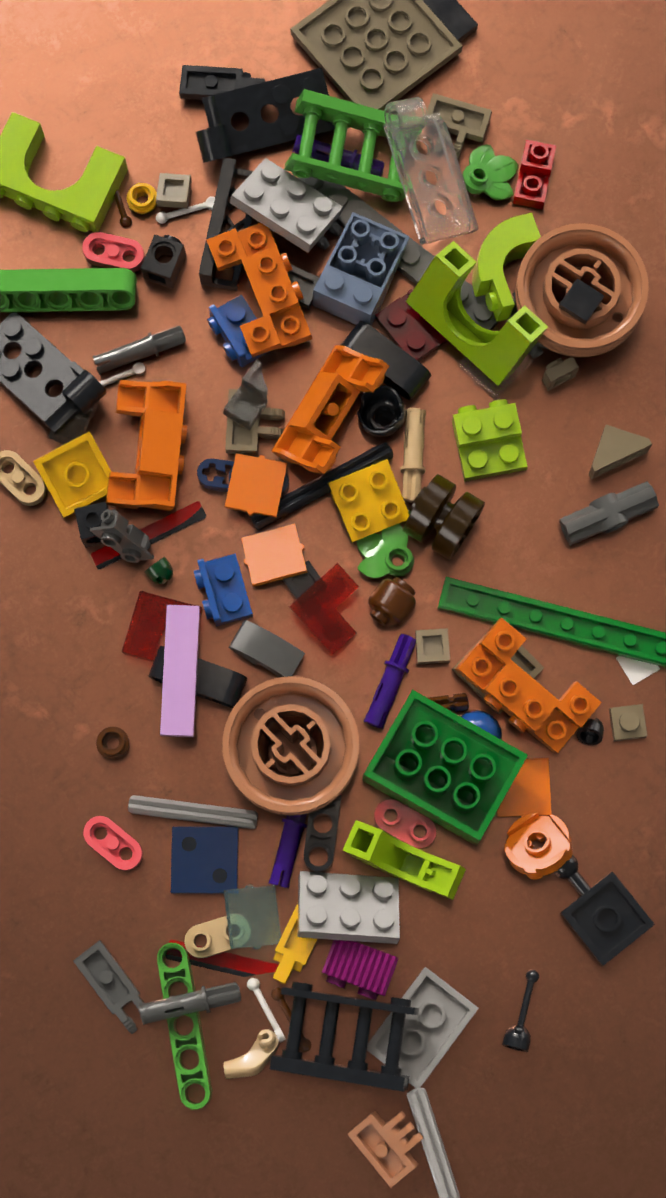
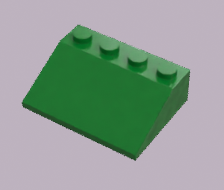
M412 690L364 772L362 781L477 846L528 755Z

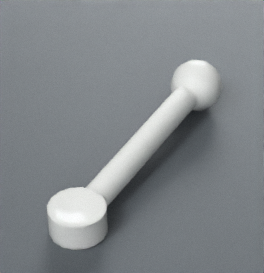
M208 197L206 202L189 206L188 209L182 208L168 213L159 212L156 215V221L164 224L170 218L205 208L212 210L215 197Z
M137 362L133 365L132 369L102 380L100 383L104 387L134 374L142 376L146 371L145 365Z
M250 978L247 981V988L254 992L281 1043L286 1038L259 989L260 982L257 978Z

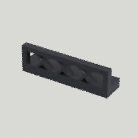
M223 159L199 270L201 285L238 291L243 264L232 267L234 270L232 281L215 278L217 266L207 239L234 228L238 232L242 227L245 229L252 225L253 218L246 214L245 219L235 225L228 217L229 211L235 208V206L230 204L231 195L236 191L234 188L236 178L247 179L253 172L238 169L236 159ZM226 224H228L230 228L225 231Z

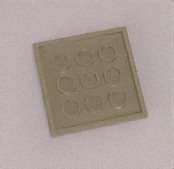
M329 0L290 29L293 38L317 66L323 69V73L348 101L382 111L462 52L460 42L423 0Z

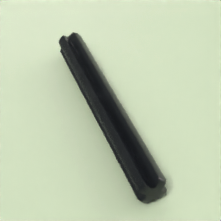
M383 442L282 496L277 518L254 514L250 516V520L254 527L260 530L331 492L328 485L329 482L383 460L392 459L393 451L387 442Z

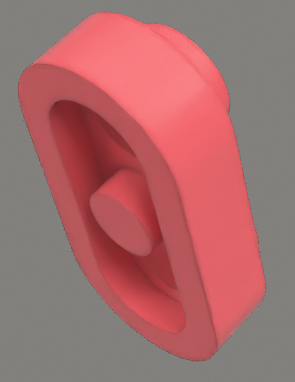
M103 232L91 233L85 238L82 245L86 260L92 265L99 267L126 268L136 272L141 268L145 259L143 248L137 241ZM97 248L105 249L101 255H96L94 251ZM127 255L135 256L131 262L124 261V258Z
M393 799L381 802L375 810L374 819L377 827L396 839L417 849H425L433 843L436 837L435 824L423 814ZM394 810L397 813V819L393 822L387 821L384 816L385 812ZM417 826L424 827L426 835L422 838L416 837L413 832L414 828Z
M96 816L86 823L83 831L86 843L116 868L130 871L141 863L143 858L141 845L112 820L104 816ZM99 828L107 830V836L102 840L96 838V831ZM126 848L131 849L132 857L129 860H122V850Z

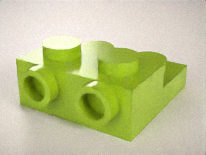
M499 399L490 402L489 408L477 410L475 405H468L457 410L458 414H453L452 425L464 482L527 470L528 466L521 439L522 430L516 403L508 404L506 399Z

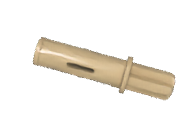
M420 408L406 409L404 466L400 467V472L404 474L402 497L404 502L413 503L420 493L421 476L426 470L423 467L426 411L420 410Z

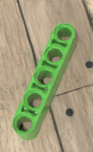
M126 268L0 270V312L128 310L135 304L137 277L133 271Z
M177 943L163 945L157 954L163 999L171 997V987L177 982L184 983L187 986L188 993L194 992L195 986L188 951ZM171 949H178L182 954L181 964L175 968H170L165 963V955ZM199 1012L186 1014L194 1023L193 1030L188 1035H181L176 1029V1022L181 1016L167 1019L180 1099L190 1109H200L206 1106L212 1097V1086ZM188 1049L196 1051L199 1055V1063L194 1069L186 1068L181 1061L183 1053ZM193 1083L200 1084L205 1090L204 1100L200 1103L190 1101L187 1096V1090Z

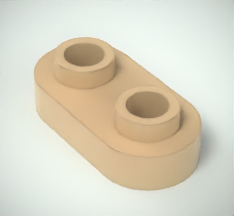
M10 450L0 452V483L22 504L27 506L39 504L45 498L47 491L46 484L41 476L17 453ZM6 465L14 466V470L11 473L3 472ZM29 486L36 487V491L32 495L25 494Z
M231 914L191 927L185 935V947L192 956L197 958L217 955L243 946L249 939L250 927L248 922L239 915ZM230 925L238 926L239 934L236 937L232 938L227 935V928ZM198 935L206 936L207 944L204 947L196 946L195 939Z

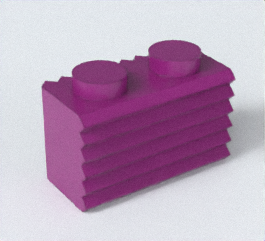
M333 940L322 973L328 975L326 982L344 989L346 983H350L359 987L357 994L376 1000L378 994L385 997L399 958L356 941Z

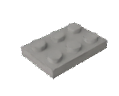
M267 158L231 195L230 204L306 252L313 248L341 215L343 206Z
M300 871L298 877V937L398 944L400 939L399 878Z
M424 967L402 997V999L411 1000V1007L419 1008L418 1015L406 1014L398 1067L402 1069L401 1075L410 1076L409 1084L415 1088H420L479 1009L426 967ZM392 1012L368 1042L367 1051L384 1064L386 1061Z

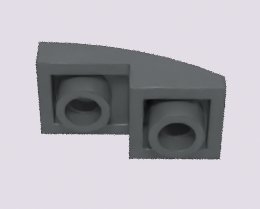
M247 620L243 621L228 647L253 665L260 664L278 677L292 676L305 654L279 636Z

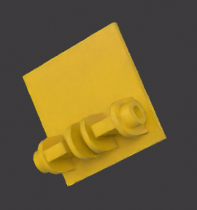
M388 459L328 483L332 499L337 504L351 542L404 522L409 517V511Z

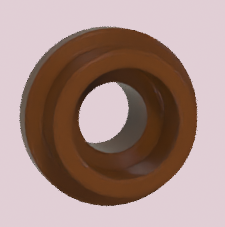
M107 727L99 733L96 746L103 757L114 760L126 754L129 748V738L121 728ZM111 738L119 740V745L115 749H110L107 746Z

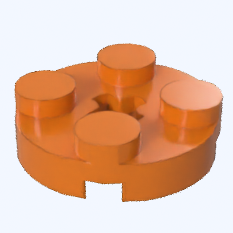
M539 813L527 814L516 820L507 832L508 838L504 849L508 860L515 870L526 874L529 879L538 880L545 875L557 871L572 857L573 850L568 828L555 815L549 814L550 817L539 816ZM538 840L540 843L546 841L542 848L532 849L534 847L533 841Z

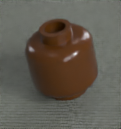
M395 577L394 580H382L368 598V604L373 610L370 613L371 617L383 626L387 623L392 625L402 624L416 605L414 598L416 592L409 584L398 577Z

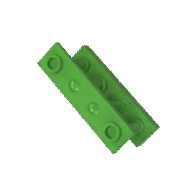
M306 89L302 91L296 101L294 111L303 114L305 117L299 155L292 153L285 163L284 170L291 171L293 175L300 178L313 177L381 195L386 201H402L409 194L412 187L410 184L400 182L406 144H412L420 135L423 122ZM320 119L332 122L335 126L329 163L311 158L317 121ZM350 127L362 130L365 134L358 170L341 166L347 128ZM379 135L391 138L394 142L388 179L370 174L376 138Z

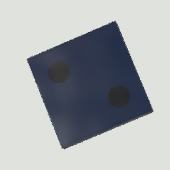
M172 827L171 894H238L239 828Z

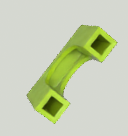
M12 112L0 135V198L6 196L14 199L17 205L30 210L33 207L41 210L46 217L52 220L59 221L63 219L68 221L71 226L79 231L88 232L90 230L92 232H99L114 200V195L117 189L119 190L128 171L125 157L96 146L83 175L75 184L62 190L43 189L29 178L31 163L45 136L41 124Z
M452 241L434 257L406 300V303L499 386L515 372L548 326L525 305L507 320L500 331L487 330L475 323L467 314L462 304L461 287L477 262L456 242Z

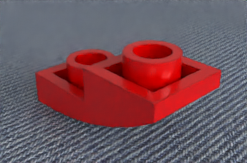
M526 140L513 204L543 210L557 145Z

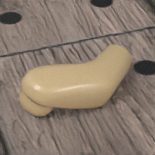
M269 1029L260 1031L256 1041L246 1054L225 1061V1078L250 1077L259 1074L279 1047V1040L276 1034Z

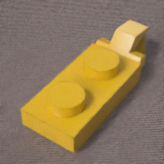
M298 903L275 949L276 954L273 960L280 963L273 979L285 985L293 969L301 972L303 966H306L318 941L316 938L298 937Z

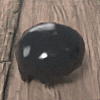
M381 385L374 393L363 392L360 397L361 405L357 415L361 426L367 433L375 437L391 436L402 427L406 416V408L396 390L387 385Z

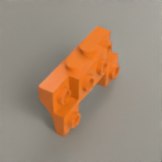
M258 223L238 232L234 228L207 239L218 271L243 264L263 314L261 318L240 325L252 357L272 350L296 346L313 339L299 304V300L304 299L297 281L291 283L287 273L293 270L286 252L283 254L279 253L270 228L262 223Z
M335 345L271 452L285 462L301 465L309 472L325 474L334 465L336 454L341 448L332 441L333 436L361 391L374 393L381 386L389 365L382 359L363 355L346 346Z
M120 379L115 413L140 417L135 474L113 471L109 473L106 496L107 505L130 509L146 507L171 511L174 508L177 476L182 474L184 467V456L180 455V445L185 444L187 437V425H183L186 383L173 381L137 382Z
M499 618L487 634L463 658L455 670L485 695L483 700L497 712L502 709L510 716L509 723L522 733L527 730L550 751L559 753L575 731L583 727L602 702L577 681L573 682L558 700L511 660L527 638L503 618Z

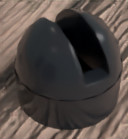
M589 718L582 728L577 729L576 736L578 740L587 745L599 744L604 733L603 723L598 718L595 720Z

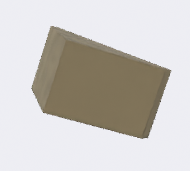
M605 425L589 471L591 480L648 453L652 445L650 439Z

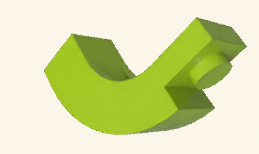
M532 213L512 217L497 225L485 238L476 259L477 263L473 268L472 286L475 297L486 295L487 308L489 311H493L496 322L508 320L515 305L504 276L503 267L513 260L524 258L529 248L541 237Z
M355 820L342 850L384 873L451 900L454 899L466 871L464 867L419 850L379 828Z

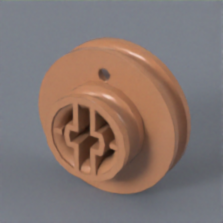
M587 223L561 226L540 237L525 254L516 281V308L519 311L525 305L548 326L537 342L551 351L571 357L600 355L622 344L637 327L648 299L649 282L647 271L636 249L618 233L602 226ZM577 278L604 295L602 302L586 325L559 308V304ZM614 314H620L622 316V321L615 322L612 316Z
M295 676L279 677L255 686L236 703L225 724L222 752L230 778L247 800L257 807L274 814L287 816L303 815L315 812L329 805L346 789L355 773L359 759V734L355 719L347 704L329 687L308 678ZM259 709L265 712L260 720L254 716L255 711ZM280 730L292 744L298 739L301 740L299 743L300 752L311 763L308 769L291 752L285 757L282 756L285 751L282 742L274 735L277 731ZM311 737L315 740L316 754L311 750ZM269 743L272 745L271 749H272V753H273V756H274L275 761H274L273 759L269 760V755H268V746H269ZM276 763L286 771L293 767L298 774L282 773L277 769Z

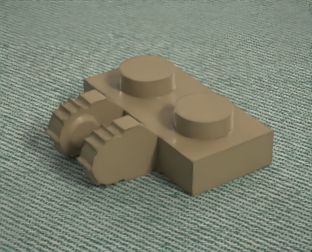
M433 93L424 119V126L439 130L434 152L441 153L444 149L447 133L458 135L452 149V157L459 159L465 138L483 142L492 110Z
M229 389L226 453L258 454L259 437L279 439L284 431L278 427H259L260 418L265 420H282L285 418V411L279 408L260 407V390Z

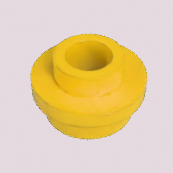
M135 184L127 193L128 206L138 214L149 213L157 205V192L149 184ZM141 196L148 198L145 203H139L137 200Z

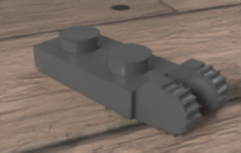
M99 940L73 960V962L113 1015L116 1014L126 1029L133 1034L138 1030L136 1023L122 1008L133 1001L139 1011V1004L145 1002L139 996L141 993L103 942Z

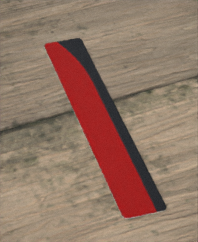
M196 501L139 530L148 535L150 543L153 544L206 518V514L200 502ZM104 546L91 553V557L99 570L122 559L121 555L109 546Z
M176 940L169 941V943H177L186 949L184 942ZM171 949L166 953V959L181 962L182 954L178 949ZM188 952L191 965L242 977L276 972L279 964L228 952L207 958H197Z

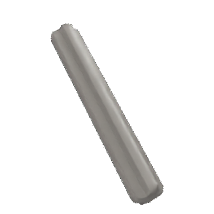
M136 795L130 797L128 811L130 813L248 829H255L258 821V813L253 810Z
M415 1088L407 1093V1099L418 1133L420 1132L423 1136L421 1142L439 1198H461L425 1088Z

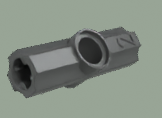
M646 481L618 494H615V492L606 494L591 502L588 507L564 516L559 520L565 539L571 546L598 533L607 534L626 525L629 522L628 520L658 508L659 504L653 487Z

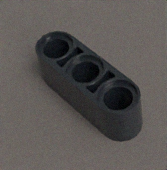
M359 321L341 343V346H346L369 357L382 359L387 363L389 368L384 374L385 379L383 383L396 390L399 395L411 401L431 377V373L425 366L364 321Z
M165 646L159 647L148 675L149 678L163 683ZM198 658L196 696L233 708L241 697L247 677Z
M342 793L329 805L309 813L304 862L311 872L324 873L332 867ZM320 816H326L331 819L333 823L332 828L326 833H319L314 829L313 824L315 820ZM323 849L327 852L328 861L325 865L315 866L310 862L309 856L313 850Z

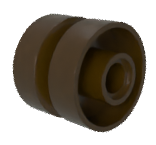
M437 474L414 500L408 512L409 517L404 525L403 532L422 543L436 528L437 534L432 543V550L451 560L475 525L485 506V502L471 493L465 492L455 504L451 503L456 491V484Z

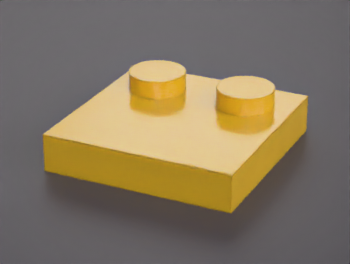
M90 431L33 460L63 517L74 513L75 508L87 506L107 495L108 478L111 470Z

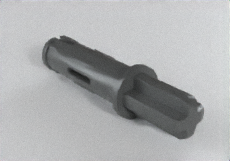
M177 325L153 335L149 332V336L98 355H93L95 365L111 360L96 367L99 375L154 354L157 357L159 352L185 343L186 338L181 326Z
M236 982L207 989L204 985L201 986L202 990L139 1004V1011L142 1023L145 1025L205 1010L207 1013H210L211 1008L241 1001L239 985Z

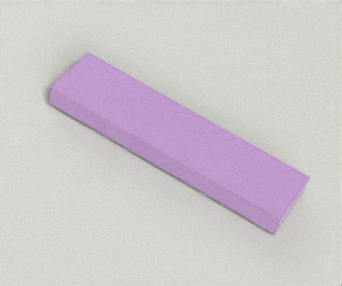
M167 605L161 736L194 737L200 606Z

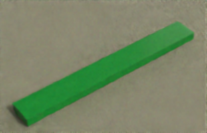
M445 577L437 608L439 610L494 624L499 618H503L517 630L666 668L665 632Z

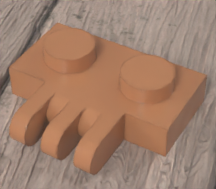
M374 1110L350 1130L347 1135L389 1187L392 1188L419 1164L410 1154L409 1150L423 1139V1136L419 1132L412 1136L410 1140L406 1137V1134L415 1127L411 1121L402 1129L397 1126L406 1117L403 1111H400L385 1123L376 1110Z

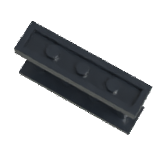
M293 982L292 988L282 987L281 994L294 996L286 1050L282 1049V1055L271 1056L270 1070L397 1091L408 1090L410 1076L401 1075L402 1069L398 1067L406 1014H419V1008L411 1007V1000L391 997V1002L385 1003L312 991V984ZM307 998L327 1001L319 1055H315V1060L302 1059V1052H299ZM340 1003L359 1006L352 1060H348L347 1066L334 1064L335 1058L332 1057ZM373 1009L392 1012L385 1066H381V1071L369 1070L368 1063L365 1062Z

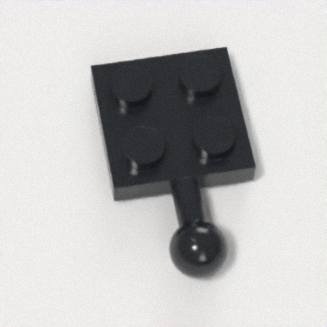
M572 855L561 868L554 872L557 877L567 879L581 896L560 912V914L601 966L608 963L655 925L613 871L591 888L578 872V861Z

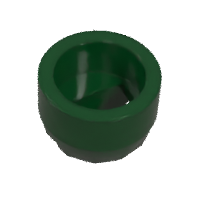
M163 557L144 571L149 579L156 584H165L173 576V568L166 557Z

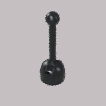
M533 969L526 973L528 982L518 1024L506 1030L502 1046L522 1052H528L531 1042L530 1033L524 1027L534 983L539 979V973Z

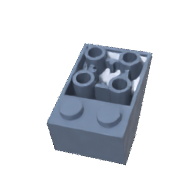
M352 212L313 289L312 306L355 325L359 321H364L372 326L375 315L382 306L410 236Z

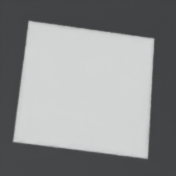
M622 656L616 657L632 685L660 670L658 665Z

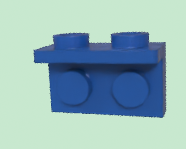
M242 294L218 308L214 304L208 307L210 318L207 319L208 324L215 335L221 333L226 341L223 344V348L231 361L237 359L242 368L268 353L266 352L252 357L240 325L257 318Z
M236 553L204 562V559L197 560L199 569L194 570L198 588H205L208 597L207 600L202 601L207 620L213 618L217 627L253 617Z

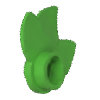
M481 145L470 154L469 165L462 173L463 186L472 194L484 192L495 200L508 199L514 195L508 181L515 176L518 170V163L509 156L499 155L495 157L491 145Z
M400 524L382 530L381 535L372 534L357 540L358 550L365 558L358 566V570L363 575L379 579L388 574L401 577L411 571L414 557L407 548L408 535L403 532V527ZM399 557L404 563L401 566H395L392 563V559Z

